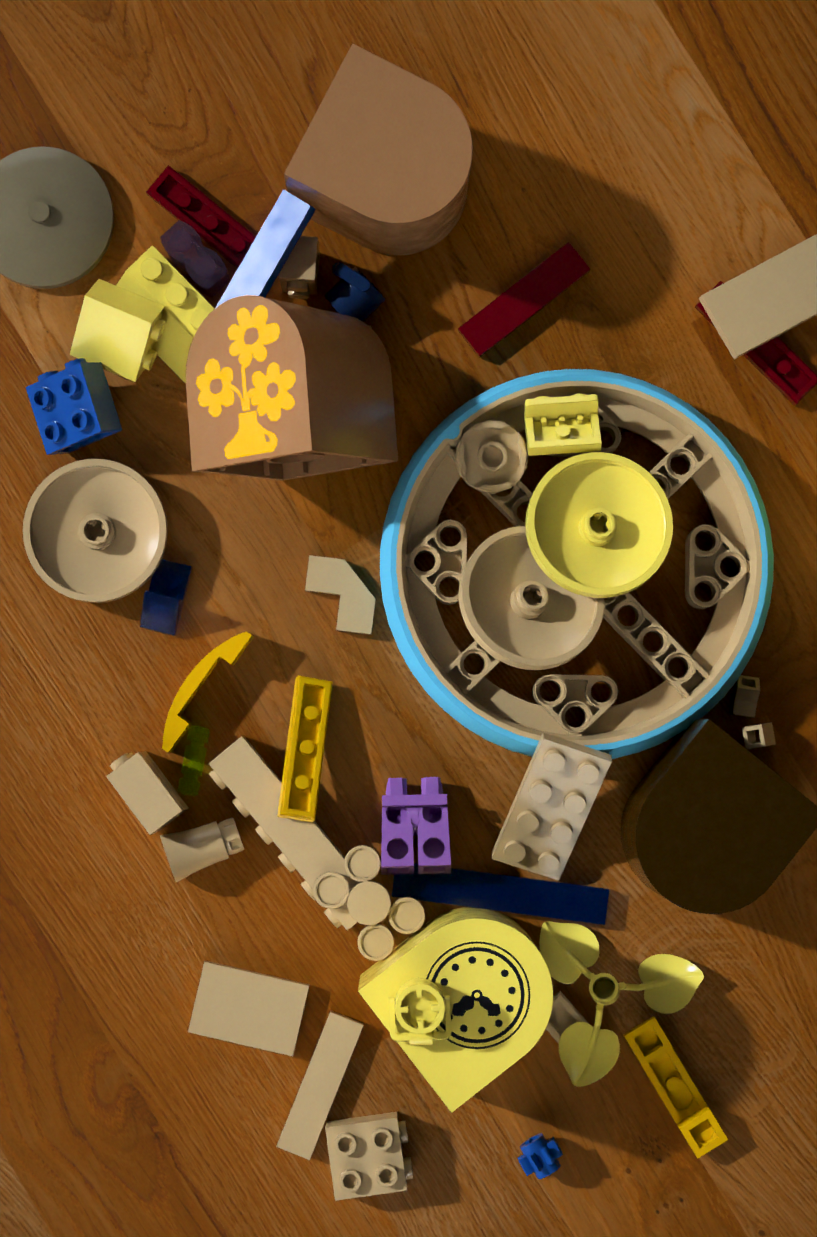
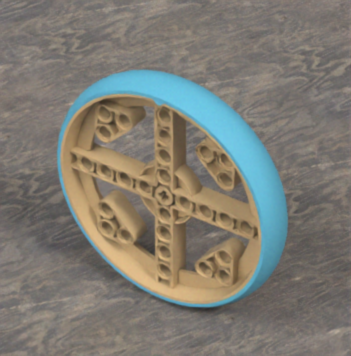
M594 369L545 371L515 378L490 388L451 413L428 435L403 471L390 500L380 546V582L383 604L397 647L412 674L427 694L465 728L489 742L531 757L543 732L610 754L612 759L639 753L685 731L695 720L705 716L726 695L742 674L763 632L773 587L774 553L771 529L765 506L755 480L729 440L708 418L667 390L644 380ZM578 393L598 395L600 431L610 433L613 443L608 448L601 447V451L592 452L613 453L621 442L619 428L644 437L668 453L649 472L660 484L667 499L691 477L705 498L715 521L716 528L708 524L699 525L689 532L685 541L686 601L696 609H706L716 604L709 626L691 655L678 644L629 592L604 600L603 618L664 680L654 689L622 704L611 706L617 699L618 688L614 680L603 675L550 674L542 676L535 682L532 690L533 698L539 705L509 694L484 677L500 661L487 653L476 641L461 653L445 628L437 607L436 599L447 605L459 602V593L454 597H445L439 590V584L447 578L454 579L460 584L461 575L467 563V533L463 524L450 519L443 521L437 526L444 504L457 481L461 478L455 462L456 446L467 430L475 424L488 420L505 422L514 428L517 433L525 430L524 412L526 399H534L539 396H571ZM590 452L564 453V454H549V455H547V456H551V457H572V456H575V455H579V454H583V453H590ZM680 457L686 461L688 465L686 474L680 475L673 472L670 466L672 458ZM520 480L511 487V493L504 497L497 496L495 493L481 492L514 527L525 526V522L521 521L517 516V508L521 505L529 504L533 493ZM446 528L457 530L460 534V542L452 547L444 545L440 539L441 532ZM702 532L710 536L712 547L709 551H702L697 548L695 544L697 533ZM424 552L432 555L435 560L434 567L426 572L420 571L414 564L416 556ZM723 558L732 559L736 563L737 572L734 577H727L721 572L720 563ZM698 583H705L710 587L712 594L708 602H702L696 598L694 590ZM626 606L633 609L636 615L633 625L624 626L619 622L617 614L621 607ZM648 632H653L660 638V648L656 652H649L643 646V637ZM475 654L482 658L484 666L479 674H469L464 669L463 662L468 655ZM673 658H679L685 664V673L680 678L673 677L668 671V664ZM545 681H553L559 688V695L554 701H546L540 695V686ZM596 682H603L609 688V697L604 702H597L591 696V688ZM573 706L581 709L584 714L582 724L575 728L569 726L565 720L566 711Z

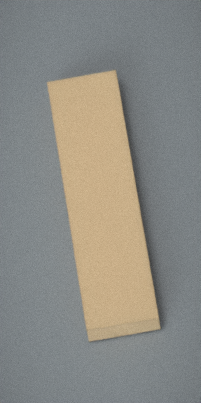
M330 1011L276 1147L310 1160L364 1023Z

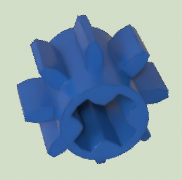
M539 1133L520 1145L523 1155L517 1159L526 1176L534 1172L537 1179H542L561 1167L557 1158L561 1157L563 1153L554 1136L546 1140L543 1133Z

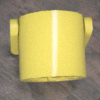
M415 978L404 983L398 990L396 998H389L390 1036L395 1042H410V1046L433 1045V1040L448 1039L452 1031L450 995H445L443 998L439 987L428 979ZM445 1013L446 1031L432 1032L440 1025ZM395 1014L397 1021L409 1033H396Z

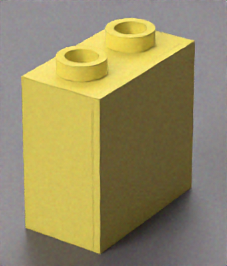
M98 279L84 296L70 355L78 359L85 358L86 362H101L103 369L136 382L145 369L151 370L155 362L157 351L153 349L155 341H159L166 325V321L161 320L165 306Z

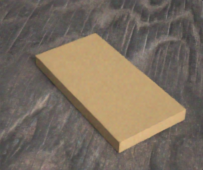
M817 234L710 290L699 298L734 360L817 315Z

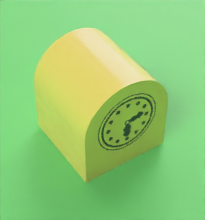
M482 907L452 909L434 917L395 947L389 956L377 961L360 975L358 992L389 1032V998L395 999L400 987L408 980L415 978L428 979L439 987L443 998L445 995H450L452 1031L448 1039L433 1040V1045L410 1046V1042L397 1043L451 1113L520 1060L536 1045L548 1025L553 1006L551 975L543 956L530 936L508 916ZM445 1013L440 1025L432 1032L446 1031ZM395 1014L396 1033H409L397 1021Z

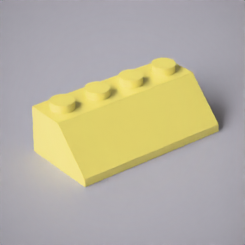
M152 245L125 271L116 286L165 306L161 320L166 321V325L159 341H155L153 349L157 351V355L186 384V363L191 343L204 319L215 308Z

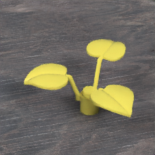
M545 921L541 928L540 953L548 966L551 977L560 983L572 984L583 973L591 980L589 991L593 1000L597 1003L594 1027L586 1022H576L564 1030L559 1040L560 1059L573 1085L576 1087L587 1086L602 1079L612 1070L618 1060L620 1053L618 1036L613 1031L600 1029L604 1005L614 1003L618 999L621 990H645V1002L652 1010L661 1014H672L683 1009L691 1001L704 979L703 972L690 961L670 954H657L645 959L640 964L638 973L642 984L618 983L611 974L599 973L595 975L587 969L597 962L600 954L599 942L594 933L588 928L575 923Z

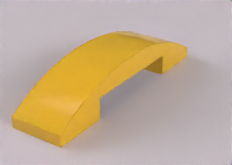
M245 631L224 641L208 653L190 672L179 688L168 712L163 733V750L167 753H172L192 725L191 722L181 715L219 661L224 659L234 666L254 636Z
M653 1016L623 1034L697 1159L726 1142L728 1138L705 1103L656 1018Z

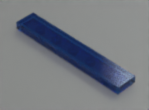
M414 863V874H394L392 897H411L421 901L605 925L609 889L451 868V873L418 874V863Z

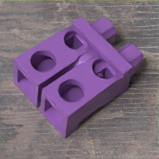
M440 777L421 778V795H407L406 778H388L386 795H382V875L414 874L413 836H418V874L451 873L447 794H443Z

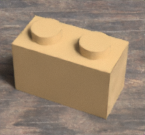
M300 236L279 273L282 292L288 293L290 298L308 299L309 294H318L320 263L318 237Z

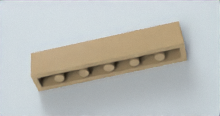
M245 736L238 738L209 763L213 769L209 775L222 790L226 787L231 790L236 796L232 803L245 818L251 814L259 824L255 828L256 832L267 845L272 842L276 844L282 852L278 858L291 873L294 870L300 873L305 879L301 886L314 901V883L324 873L336 872L344 876L349 884L350 891L355 885L360 883L348 876L344 867L345 856L316 821L310 823L277 817L282 781ZM347 900L338 908H327L324 911L336 928L343 925L348 931L357 923L348 911Z

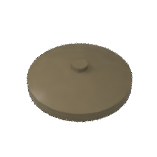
M31 147L6 156L0 160V274L19 285L36 289L58 288L83 278L102 260L113 236L115 222L114 207L103 179L84 159L60 148Z

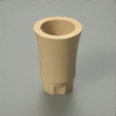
M234 818L219 822L218 825L214 821L182 832L160 835L176 883L212 864L229 859L228 855L244 850Z

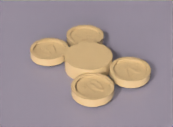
M359 845L347 853L344 867L348 876L360 883L355 885L350 891L349 884L344 876L336 872H327L319 876L315 881L313 895L319 905L328 909L338 908L347 900V908L351 917L360 924L368 925L362 929L358 936L357 944L360 953L369 960L379 961L385 959L392 952L394 938L387 927L378 923L383 921L389 913V922L396 931L403 934H411L419 930L423 925L425 912L421 903L411 897L399 898L391 905V898L387 889L376 881H369L380 870L381 862L378 853L369 846Z

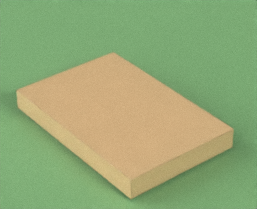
M205 960L188 1032L293 1057L310 984Z

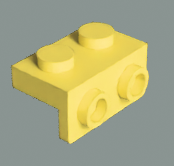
M578 393L571 396H539L534 399H526L524 422L528 456L601 451L602 441L598 418V395Z

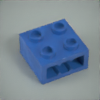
M85 358L75 359L64 364L65 370L43 373L37 377L38 382L26 387L47 455L68 454L122 431L101 362H86Z

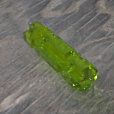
M195 725L189 727L187 740H190V745L185 747L181 773L184 774V777L179 779L178 792L183 795L197 796L199 793L201 782L197 780L198 776L202 777L207 748H204V743H208L210 730L206 727Z

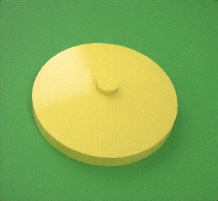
M590 452L563 460L543 476L530 498L526 512L525 527L527 542L535 561L553 582L578 595L592 598H609L635 590L648 581L659 569L671 545L673 517L663 489L646 469L620 455Z

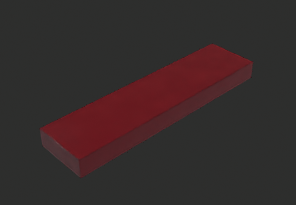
M168 165L149 187L146 194L238 269L256 236Z
M568 242L458 328V332L480 358L589 273L591 269Z
M720 281L714 288H716V287H718V286H720V285H722V284H724V283H723L722 281ZM699 302L695 308L714 326L701 302ZM778 336L743 355L794 406L817 385V374Z

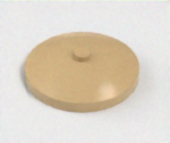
M106 459L75 461L51 473L41 482L31 496L23 520L24 546L28 559L36 573L57 592L84 602L99 603L113 601L139 589L151 578L160 565L168 539L166 513L154 488L145 478L130 467Z
M525 526L501 530L481 543L467 561L459 584L460 610L465 625L472 637L491 656L516 668L545 670L571 661L594 639L604 614V598L586 597L570 592L553 582L542 571L530 551Z

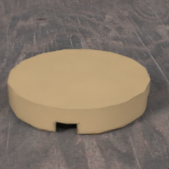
M488 420L475 424L462 435L456 446L455 462L459 475L468 486L479 492L497 493L510 489L523 476L527 468L528 450L525 440L514 428L505 422Z

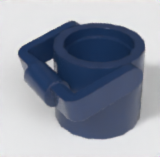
M337 262L333 265L332 273L342 279L324 297L340 314L348 315L364 322L386 298L356 266L350 269L342 262Z

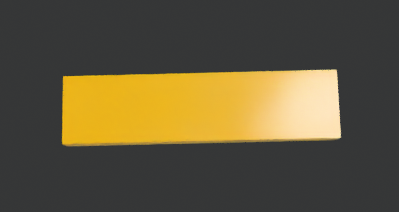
M300 675L295 679L277 817L310 823L315 821L332 681Z

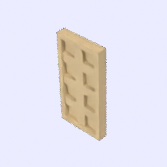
M543 732L494 845L492 859L559 881L612 763L611 755Z

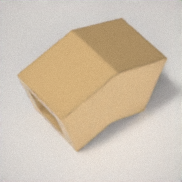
M740 675L734 685L729 714L755 718L757 701L760 694L759 678Z
M772 722L742 727L746 749L776 744ZM759 729L761 742H756L754 730Z

